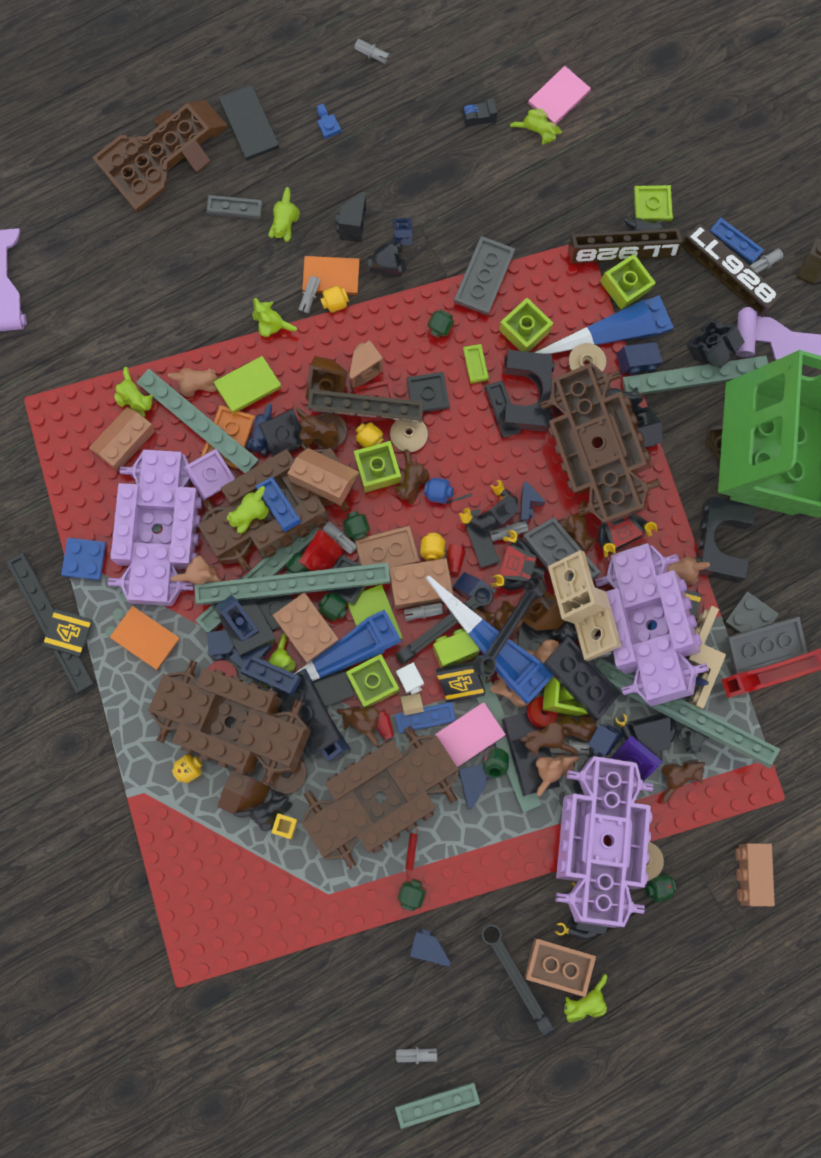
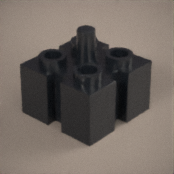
M709 319L701 328L702 333L695 335L687 343V347L694 360L702 363L709 362L712 366L722 368L730 359L729 354L738 351L745 341L737 326L727 323L723 326L720 321Z

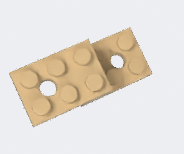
M580 550L549 565L548 568L561 617L563 620L575 624L584 660L590 661L621 647L607 592L594 587L585 552ZM573 572V579L571 581H568L569 574ZM598 630H600L601 636L598 640H596L595 634Z
M713 606L700 613L696 621L698 624L696 634L699 633L702 645H699L701 652L684 657L692 666L704 663L708 665L709 671L702 672L701 674L703 675H700L699 678L707 680L709 684L707 686L695 685L698 688L688 701V703L700 709H703L726 656V654L704 645L719 610Z

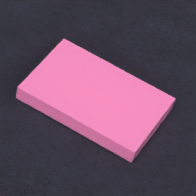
M564 66L528 101V104L534 109H543L548 114L547 121L557 124L590 92L591 88Z
M485 702L435 734L457 768L506 736Z

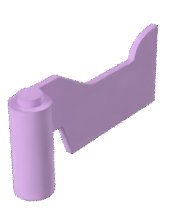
M19 228L0 230V331L24 329V325H27L26 315L22 314L20 309V294L7 277V249L17 243L20 235Z
M745 307L738 312L737 328L745 342L736 351V356L741 358L753 357L755 355V342L770 343L775 360L798 350L821 356L820 334L792 332L773 318L757 316V312L750 307Z

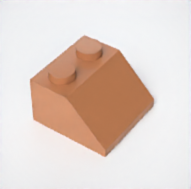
M370 340L366 343H360L355 348L356 350H354L349 375L352 391H354V387L362 386L383 372V357Z

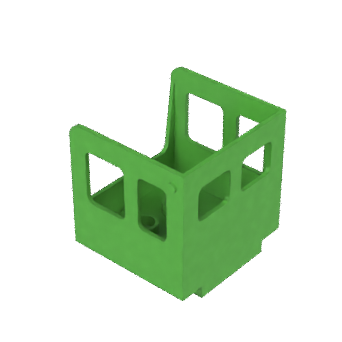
M798 350L726 382L718 493L729 495L730 500L789 515L801 513L819 518L821 517V375L816 377L803 376L802 365L821 370V356Z

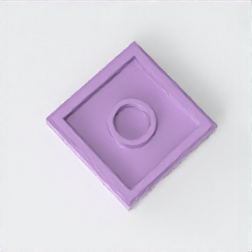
M217 449L184 466V470L203 500L221 491L222 486L235 479Z

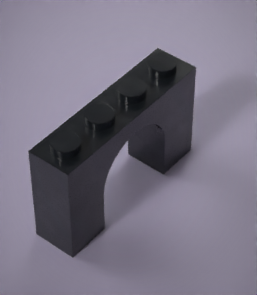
M508 350L504 355L503 374L524 376L531 379L538 388L539 398L537 403L529 406L506 404L502 409V428L545 432L551 426L549 421L553 419V416L550 415V408L552 406L543 410L540 402L550 399L551 375L554 371L552 355Z
M711 497L704 502L702 506L704 517L699 526L701 538L697 542L699 552L695 559L698 563L709 562L710 566L699 570L700 575L737 583L746 579L748 560L723 554L714 542V532L716 527L720 525L748 529L754 523L756 506L717 497Z

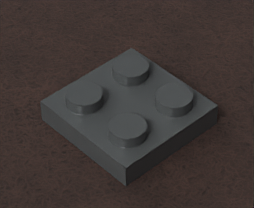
M747 591L724 623L736 632L741 633L773 623L779 613Z

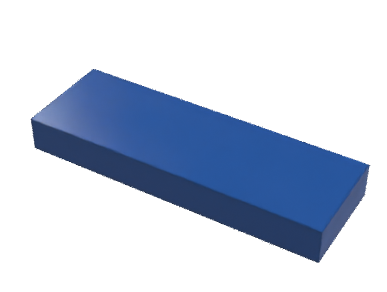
M722 218L710 229V233L749 264H753L764 251L763 248Z
M273 477L256 485L257 490L261 486L265 487L262 498L284 532L301 523L298 515Z
M452 702L423 708L424 712L404 715L403 712L395 714L399 734L405 733L404 729H408L410 725L413 730H419L456 721Z

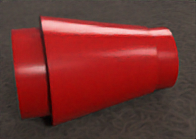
M449 545V549H447L449 572L460 573L466 553L464 546Z
M383 710L379 712L375 728L385 741L394 737L390 716Z

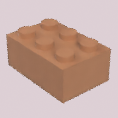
M447 559L389 568L396 610L421 606V604L427 605L443 602L427 581V576L432 577L453 595Z
M305 593L272 615L306 664L313 661L339 641Z
M739 844L735 853L736 860L739 861V869L736 871L737 881H740V889L737 890L738 901H740L742 906H775L772 844Z
M534 938L524 978L586 997L596 956Z

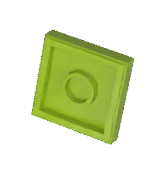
M671 185L634 186L635 217H640L648 222H658L660 220L662 222H672Z

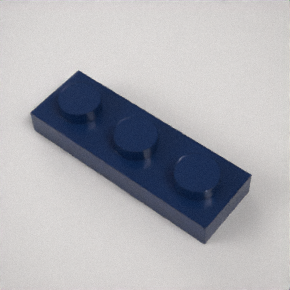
M250 654L240 669L241 674L290 696L293 695L301 681L300 676Z

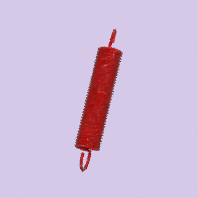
M412 830L409 835L405 867L407 877L408 870L414 869L418 834L412 833Z

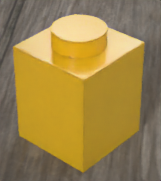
M277 814L271 833L292 840L298 820Z

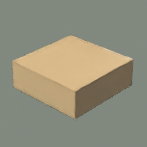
M420 693L401 697L404 715L424 712Z

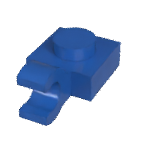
M324 104L318 105L317 113L320 120L317 121V124L324 139L341 133V128L334 114L328 116Z

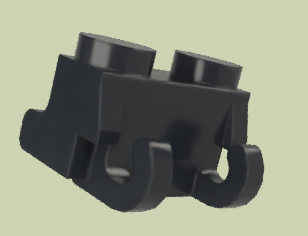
M685 727L677 733L679 741L687 735V739H684L685 753L693 755L701 753L703 742L710 738L690 727Z

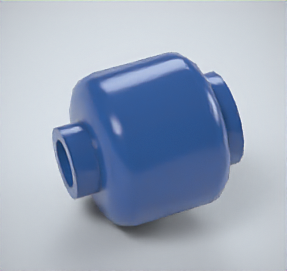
M433 477L430 481L426 482L424 493L429 501L444 504L449 498L453 497L454 487H451L448 479Z

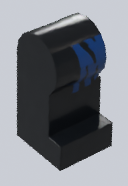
M494 98L487 99L485 103L465 106L461 110L466 126L497 121L498 112Z

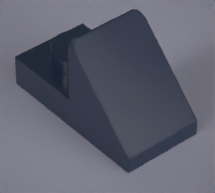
M411 218L393 219L394 240L396 242L400 241L401 245H412Z
M524 482L522 486L520 522L525 521L526 523L533 516V507L530 506L543 507L545 504L544 499L528 482Z

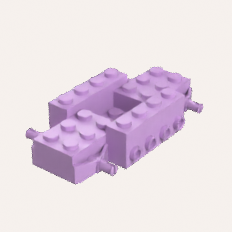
M143 450L132 467L120 466V474L132 475L137 484H118L111 559L116 565L129 567L122 578H108V586H120L130 604L173 606L182 590L194 591V583L170 580L171 577L178 574L176 569H187V565L197 556L195 546L199 544V534L196 533L197 527L201 523V516H198L199 508H202V497H200L196 488L188 487L191 479L184 470V466L189 463L181 452ZM156 525L163 526V531L160 534L153 533V528Z
M648 543L611 555L612 558L606 577L596 579L595 581L597 587L609 584L615 588L607 591V596L622 645L613 650L616 667L624 674L636 671L634 683L622 687L623 695L635 692L650 706L693 695L696 676L699 673L709 671L707 663L692 666L684 658L701 652L699 645H702L699 633L696 634L694 627L697 626V622L689 610L692 608L690 598L685 595L687 590L685 580L681 579L674 570L667 572L669 564L679 562L678 555L663 557ZM650 622H657V627L654 630H648Z
M594 756L589 758L580 772L567 771V779L578 780L584 795L571 794L563 798L556 878L578 882L570 894L557 893L556 897L562 898H556V902L569 904L575 922L619 928L625 926L631 913L643 914L645 911L641 910L645 909L644 905L634 904L631 901L629 889L645 888V884L648 881L646 864L649 862V852H647L651 839L649 823L652 821V812L650 811V805L637 804L634 801L639 791L652 792L653 788L651 787H653V783H645L641 780L637 763ZM605 835L610 836L612 839V844L609 847L603 842Z

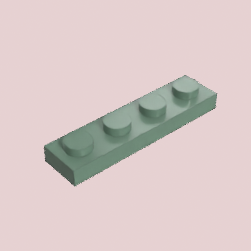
M472 1082L395 1106L402 1129L478 1105L480 1101L475 1084Z

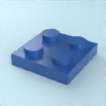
M67 538L61 575L63 577L101 581L107 543Z

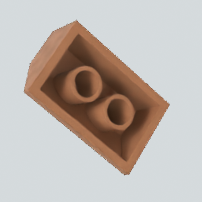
M126 407L89 449L118 472L120 466L123 467L155 432V429L138 412Z
M307 448L296 457L287 474L290 482L338 505H342L359 472Z

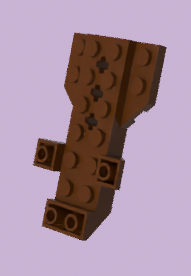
M206 100L189 102L174 114L166 110L153 120L157 127L148 135L138 136V138L119 135L92 157L136 212H139L166 190L168 170L184 157L196 173L211 163L199 145L211 136L215 138L228 126Z

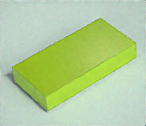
M482 345L463 347L470 384L489 381Z

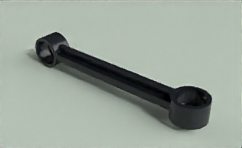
M534 576L526 581L524 585L525 594L486 654L475 658L473 670L477 675L488 677L494 673L496 657L533 600L541 597L547 589L546 584L540 577ZM486 660V669L483 671L482 665L483 662Z
M479 586L474 590L473 597L466 601L464 605L472 611L480 605L487 606L492 603L494 593L489 587ZM481 589H487L490 593V598L486 603H481L477 600V592ZM453 613L449 614L414 642L402 648L395 654V657L401 665L407 663L418 652L459 621Z
M493 924L485 926L481 932L482 940L486 944L491 945L543 1037H547L555 1032L502 942L500 928ZM493 927L499 932L496 942H488L485 939L484 933L487 928Z

